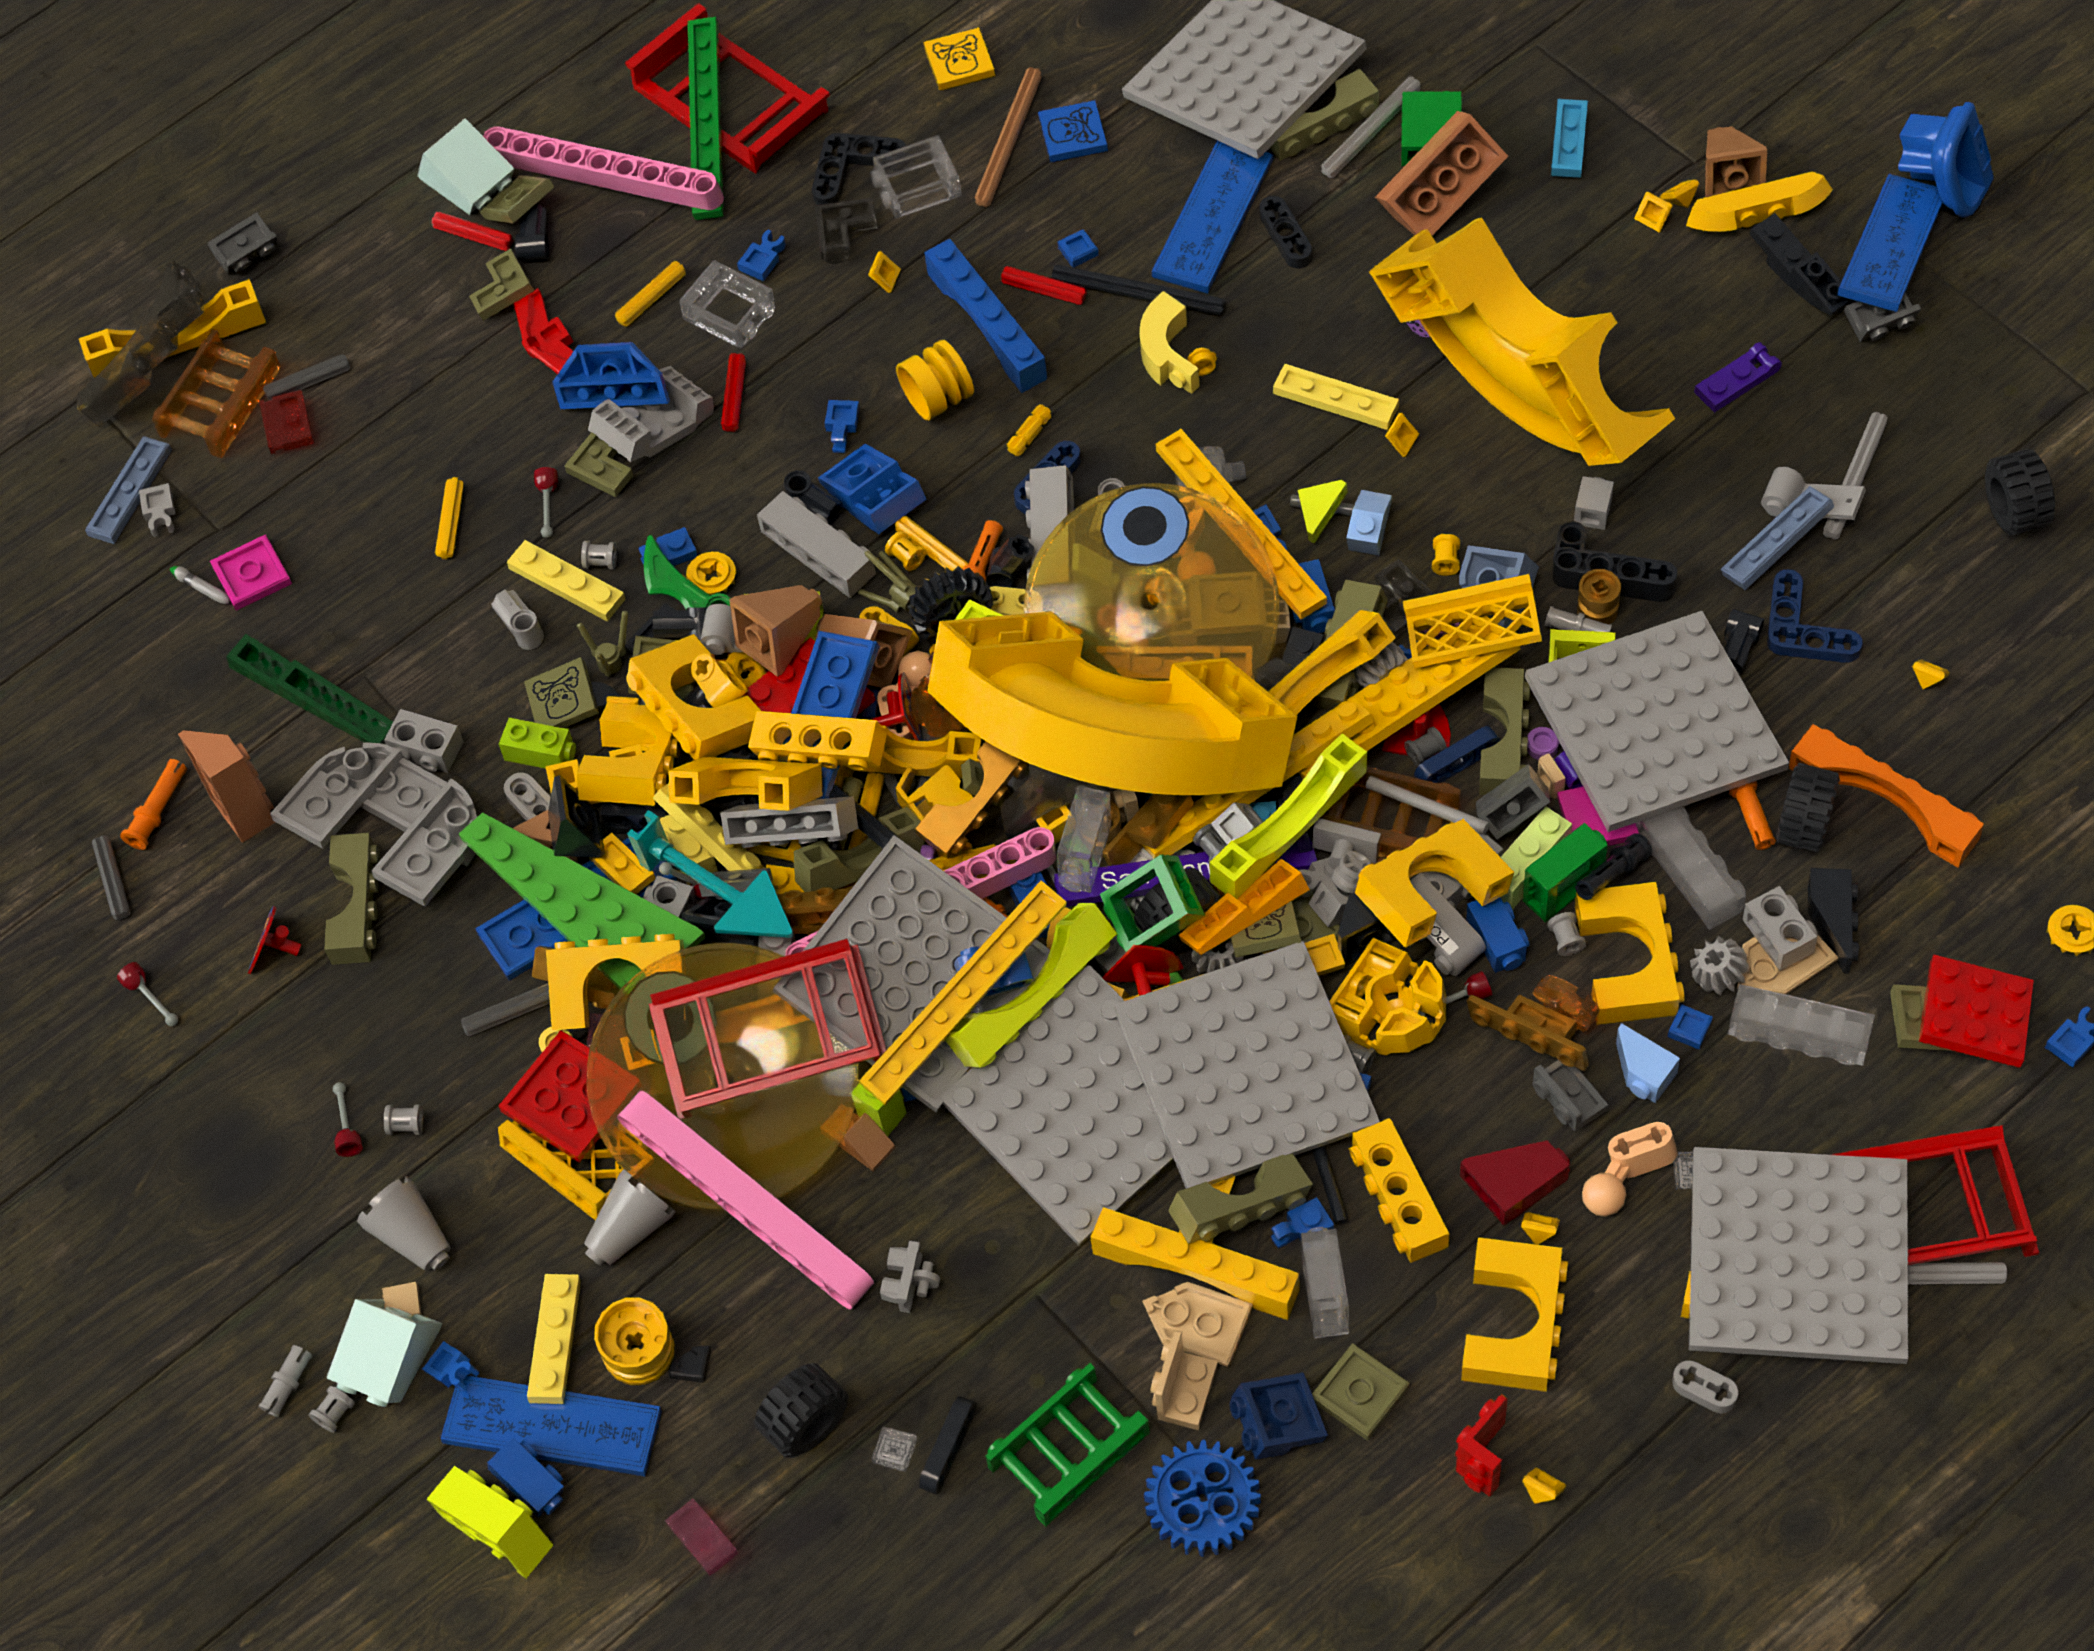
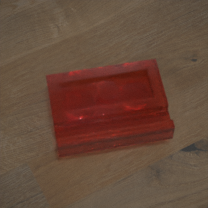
M302 390L272 397L273 400L267 402L259 400L267 443L271 454H275V450L283 448L284 451L314 444Z

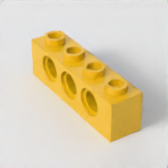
M756 711L748 748L758 756V760L817 763L829 769H835L837 765L848 766L856 771H867V768H880L887 731L877 720ZM791 736L789 742L783 744L784 740L787 737ZM821 738L820 743L813 747L814 742ZM851 741L850 746L846 749H843V746L847 742Z
M1386 1119L1352 1133V1147L1349 1148L1351 1158L1356 1167L1362 1166L1366 1174L1363 1177L1366 1188L1371 1196L1376 1194L1380 1202L1378 1210L1383 1222L1386 1225L1390 1223L1394 1229L1393 1240L1399 1253L1405 1252L1410 1263L1448 1248L1449 1232L1391 1119ZM1379 1159L1388 1160L1390 1164L1387 1166H1379L1374 1162ZM1393 1188H1401L1405 1191V1193L1401 1195H1393L1389 1192V1190ZM1416 1217L1420 1221L1416 1224H1408L1404 1219Z

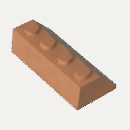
M1457 111L1375 198L1394 219L1414 235L1425 229H1428L1430 234L1433 235L1499 167L1508 155L1470 114Z
M185 730L178 733L210 799L242 843L275 823L270 814V810L274 809V806L265 794L266 790L257 777L259 775L249 761L251 758L241 743L235 745L228 735Z

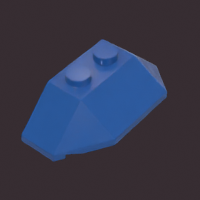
M633 342L578 345L552 382L560 409L594 408L607 399H610L618 406L668 404L670 402L663 374Z

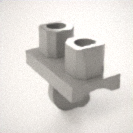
M909 1241L908 1248L890 1247L887 1267L889 1270L902 1271L901 1280L884 1277L880 1295L882 1300L897 1303L900 1312L910 1313L916 1286H918L917 1295L920 1297H926L928 1289L939 1287L940 1277L932 1272L933 1263L923 1262L922 1270H920L923 1258L922 1253L919 1252L920 1242Z

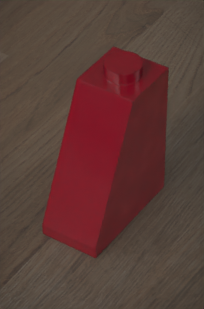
M1546 1140L1465 1158L1461 1161L1460 1177L1501 1224L1505 1226L1567 1181L1570 1161L1560 1148L1557 1147L1555 1149Z

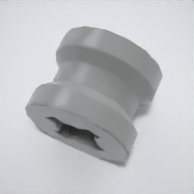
M1355 851L1344 853L1340 859V865L1332 873L1333 883L1344 892L1355 893L1359 873L1371 862L1361 853Z

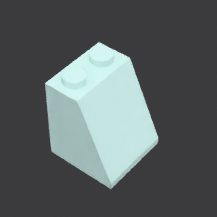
M464 119L423 153L418 177L470 215L476 209L481 211L492 200L491 196L497 191L501 192L513 182L511 178L514 167Z
M355 1299L327 1379L337 1382L336 1388L343 1392L356 1394L359 1391L368 1395L366 1400L378 1406L386 1407L387 1403L401 1402L438 1335L442 1323L423 1315H411L393 1307L386 1306L384 1309L385 1301L383 1299Z

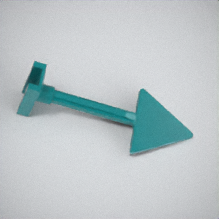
M648 810L644 814L648 824L639 834L632 829L628 832L627 835L642 867L651 872L660 861H667L732 904L730 909L714 926L717 933L793 937V931L767 871H762L744 892H739L675 850L666 837L659 817Z

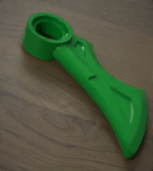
M652 535L647 537L644 553V575L649 595L663 594L674 597L682 603L686 610L687 608L709 607L718 603L730 606L729 599L731 598L723 593H716L711 596L670 563Z

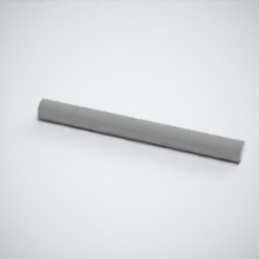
M1370 776L1367 781L1366 788L1453 823L1464 819L1478 833L1485 835L1488 831L1489 822L1373 776Z

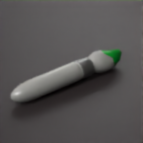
M181 566L170 568L171 573L180 582H185L190 587L219 603L228 604L230 602L225 592L191 574L186 568Z

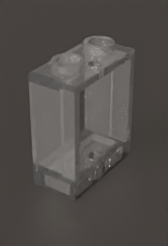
M939 135L873 157L874 170L870 171L872 181L876 188L881 187L883 192H880L884 207L886 209L891 208L895 219L961 196L959 176ZM933 163L941 180L898 195L895 194L888 178Z
M715 260L712 261L679 300L684 320L739 348H742L748 340H751L756 335L759 326L765 319L772 316L776 307L771 288ZM723 288L754 303L737 325L705 310Z
M1082 786L1077 787L1057 850L1059 886L1071 892L1083 891L1091 893L1111 829L1110 792Z
M1324 1227L1310 1229L1307 1233H1301V1253L1314 1338L1349 1334V1304L1336 1229L1328 1230Z

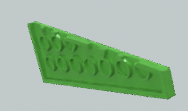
M483 812L459 833L461 840L569 942L575 941V948L588 947V940L608 939V945L621 944L622 937L641 936V942L644 943L655 942L654 935L674 934L675 940H683L684 956H686L706 938L704 932L698 927L565 856H554L552 849ZM614 958L597 967L626 996L639 980L646 977L636 964L625 959Z

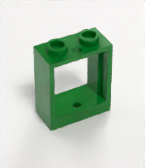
M1583 823L1525 869L1523 902L1545 923L1575 900V886L1578 885L1576 883L1606 861L1608 844L1604 836L1599 831L1592 830L1586 823Z
M1160 854L1100 894L1104 903V912L1112 921L1117 932V941L1125 952L1133 945L1156 947L1205 916L1178 856ZM1157 876L1174 913L1142 934H1139L1124 897Z

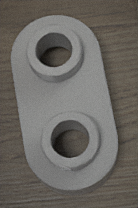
M515 773L505 781L504 792L508 802L526 821L537 816L538 812L548 810L550 796L531 775ZM520 791H526L523 795H517Z

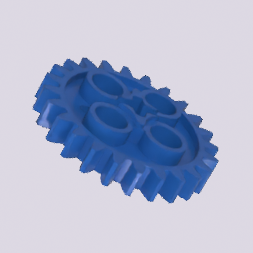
M1205 1440L1201 1441L1199 1449H1194L1192 1443L1188 1441L1186 1452L1182 1453L1175 1446L1173 1447V1459L1164 1454L1161 1456L1163 1468L1153 1465L1152 1473L1156 1478H1147L1146 1480L1147 1487L1152 1491L1144 1492L1145 1502L1151 1503L1145 1507L1146 1515L1154 1516L1150 1521L1152 1529L1162 1527L1159 1532L1161 1540L1172 1536L1171 1548L1175 1549L1180 1543H1184L1185 1554L1188 1555L1194 1546L1198 1547L1199 1555L1203 1557L1206 1547H1211L1213 1553L1218 1555L1219 1544L1223 1543L1231 1550L1232 1537L1244 1541L1242 1528L1253 1530V1522L1249 1517H1259V1509L1254 1506L1261 1503V1494L1255 1492L1259 1489V1480H1250L1254 1476V1468L1247 1467L1243 1469L1245 1457L1240 1456L1234 1460V1449L1232 1447L1227 1449L1225 1453H1222L1220 1451V1442H1216L1211 1450L1207 1449ZM1213 1472H1219L1225 1476L1219 1482H1211L1207 1479V1476ZM1179 1480L1187 1481L1190 1484L1187 1489L1181 1491L1175 1490L1172 1487ZM1228 1489H1233V1490H1234L1233 1493H1228V1492H1226V1491H1227ZM1204 1494L1207 1501L1201 1502L1198 1495ZM1173 1502H1175V1503H1178L1179 1505L1176 1506V1507H1173L1171 1504H1172ZM1221 1505H1228L1234 1509L1231 1514L1224 1516L1215 1512ZM1187 1513H1192L1199 1517L1192 1524L1183 1523L1180 1519Z

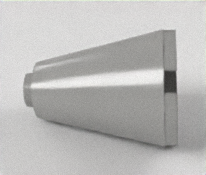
M624 1169L618 1175L584 1242L588 1247L585 1254L599 1266L604 1261L611 1265L671 1219L676 1211Z
M405 1176V1183L397 1179L379 1192L369 1202L373 1209L368 1215L363 1211L360 1213L357 1222L364 1230L423 1270L427 1271L432 1268L436 1271L449 1260L448 1252L451 1247L414 1181L408 1176Z

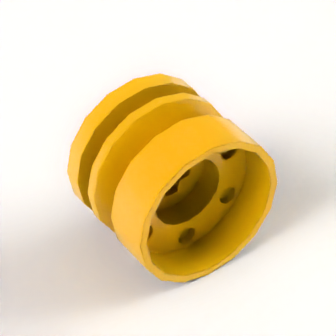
M945 340L937 341L934 343L933 348H925L923 359L918 355H913L896 366L897 377L907 399L917 413L925 420H931L945 412L947 401L952 405H957L960 403L961 398L968 399L974 394L973 382L964 362L955 349Z
M624 1298L612 1303L601 1313L595 1325L594 1340L607 1370L616 1380L628 1385H646L658 1380L669 1369L674 1358L675 1343L663 1313L652 1302L642 1298ZM633 1344L635 1346H640L641 1344H643V1348L641 1350L639 1348H634L632 1350L631 1346Z

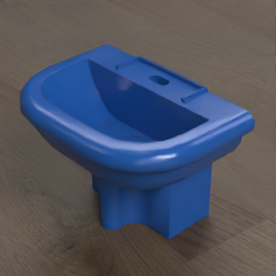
M1965 102L1963 106L1952 108L1947 117L1911 114L1900 133L1903 154L1898 165L1899 171L1910 172L1913 179L1935 181L1939 196L1944 205L1952 209L1961 218L1973 215L1994 179L1990 165L1991 157L1975 105L1971 102Z

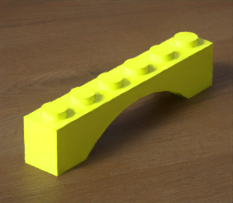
M1342 733L1320 754L1300 785L1268 819L1251 832L1232 840L1209 862L1210 883L1223 893H1229L1238 899L1366 773L1367 751Z
M1078 903L1056 924L1048 958L1038 976L1025 991L1012 1001L996 1009L980 1013H969L945 1039L946 1043L965 1067L983 1068L989 1065L996 1058L997 1055L995 1053L1003 1045L1011 1043L1019 1036L1020 1032L1018 1030L1025 1023H1029L1039 1017L1042 1013L1041 1008L1051 998L1056 999L1064 992V985L1081 972L1094 956L1104 953L1110 947L1109 941L1117 935V932L1095 903Z

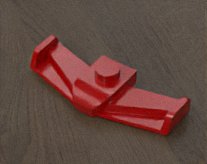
M537 288L514 303L522 335V345L530 357L539 359L555 373L559 374L573 353V350L568 345L574 341L558 316L549 321L543 294Z

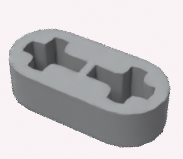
M1683 1361L1676 1366L1672 1383L1674 1389L1680 1395L1717 1413H1727L1735 1407L1738 1388L1732 1380L1694 1361ZM1689 1372L1695 1375L1694 1381H1691L1689 1385L1684 1384L1683 1376H1687ZM1721 1389L1727 1390V1398L1724 1397L1722 1401L1715 1399V1392L1719 1393Z

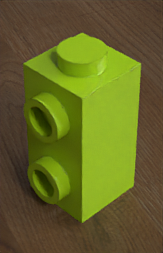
M508 718L499 742V747L505 761L546 769V766L571 761L576 753V744L573 743L569 729L514 718Z
M860 1083L851 1093L858 1116L861 1117L864 1113L868 1114L887 1137L906 1115L904 1098L900 1090L886 1105L882 1104Z

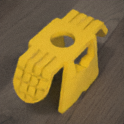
M948 765L943 766L909 797L907 793L915 776L914 768L908 767L896 786L897 802L902 808L908 807L920 821L924 819L935 804L958 806L973 798L969 792L960 788L961 780ZM925 798L917 807L914 803ZM967 842L960 852L972 850V844ZM937 851L938 857H943V855Z

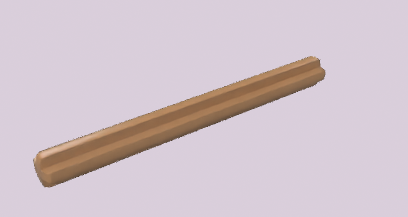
M1030 67L1024 74L976 192L975 202L978 206L988 207L992 202L1040 83L1041 71L1039 69Z

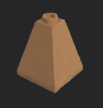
M1718 127L1708 130L1705 198L1766 183V146L1733 127Z
M802 585L739 595L729 599L736 647L777 677L784 672L821 616L820 605H822V599L816 590H808Z
M825 614L817 623L815 638H817L819 631L876 641L880 648L867 685L883 688L891 685L913 631L870 619Z

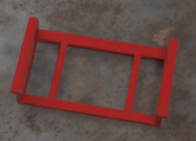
M699 3L625 62L626 67L631 72L634 90L689 128L690 107L677 99L689 89V75L669 92L651 80L688 50V21L708 18L707 9ZM719 33L720 63L728 56H731L785 93L784 96L734 137L721 129L722 151L756 174L760 165L820 114L828 112L827 98L830 97V92L820 87L812 95H809ZM794 100L800 104L751 146L746 147L742 144Z
M848 939L650 994L652 1003L649 1004L677 1116L680 1120L693 1117L691 1111L870 1059H874L876 1062L887 1050L858 944L851 946ZM845 960L868 1045L835 1054L812 968ZM802 971L825 1057L729 1084L707 998ZM697 1002L719 1087L687 1096L665 1010Z
M2003 1125L1831 1154L1907 1159V1162L1953 1155L1977 1237L1908 1249V1265L2021 1246L2024 1257L2039 1254L2036 1243L2037 1238L2034 1236L2004 1140ZM1991 1148L2016 1231L1994 1235L1989 1234L1965 1152Z

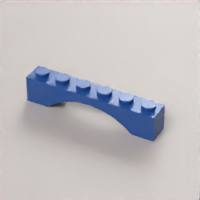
M951 239L924 252L929 277L943 294L954 299L974 320L994 350L1005 373L1019 391L1023 393L1047 380L1046 363L1043 354Z

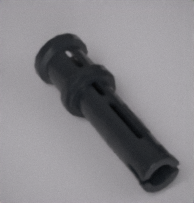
M1633 833L1628 836L1624 845L1614 847L1605 862L1576 883L1578 884L1575 886L1577 894L1582 899L1590 900L1620 874H1629L1634 871L1638 862H1644L1652 855V846L1649 840L1639 833Z

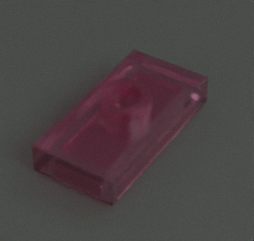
M691 1499L665 1520L667 1526L709 1576L738 1554L736 1548L694 1499Z

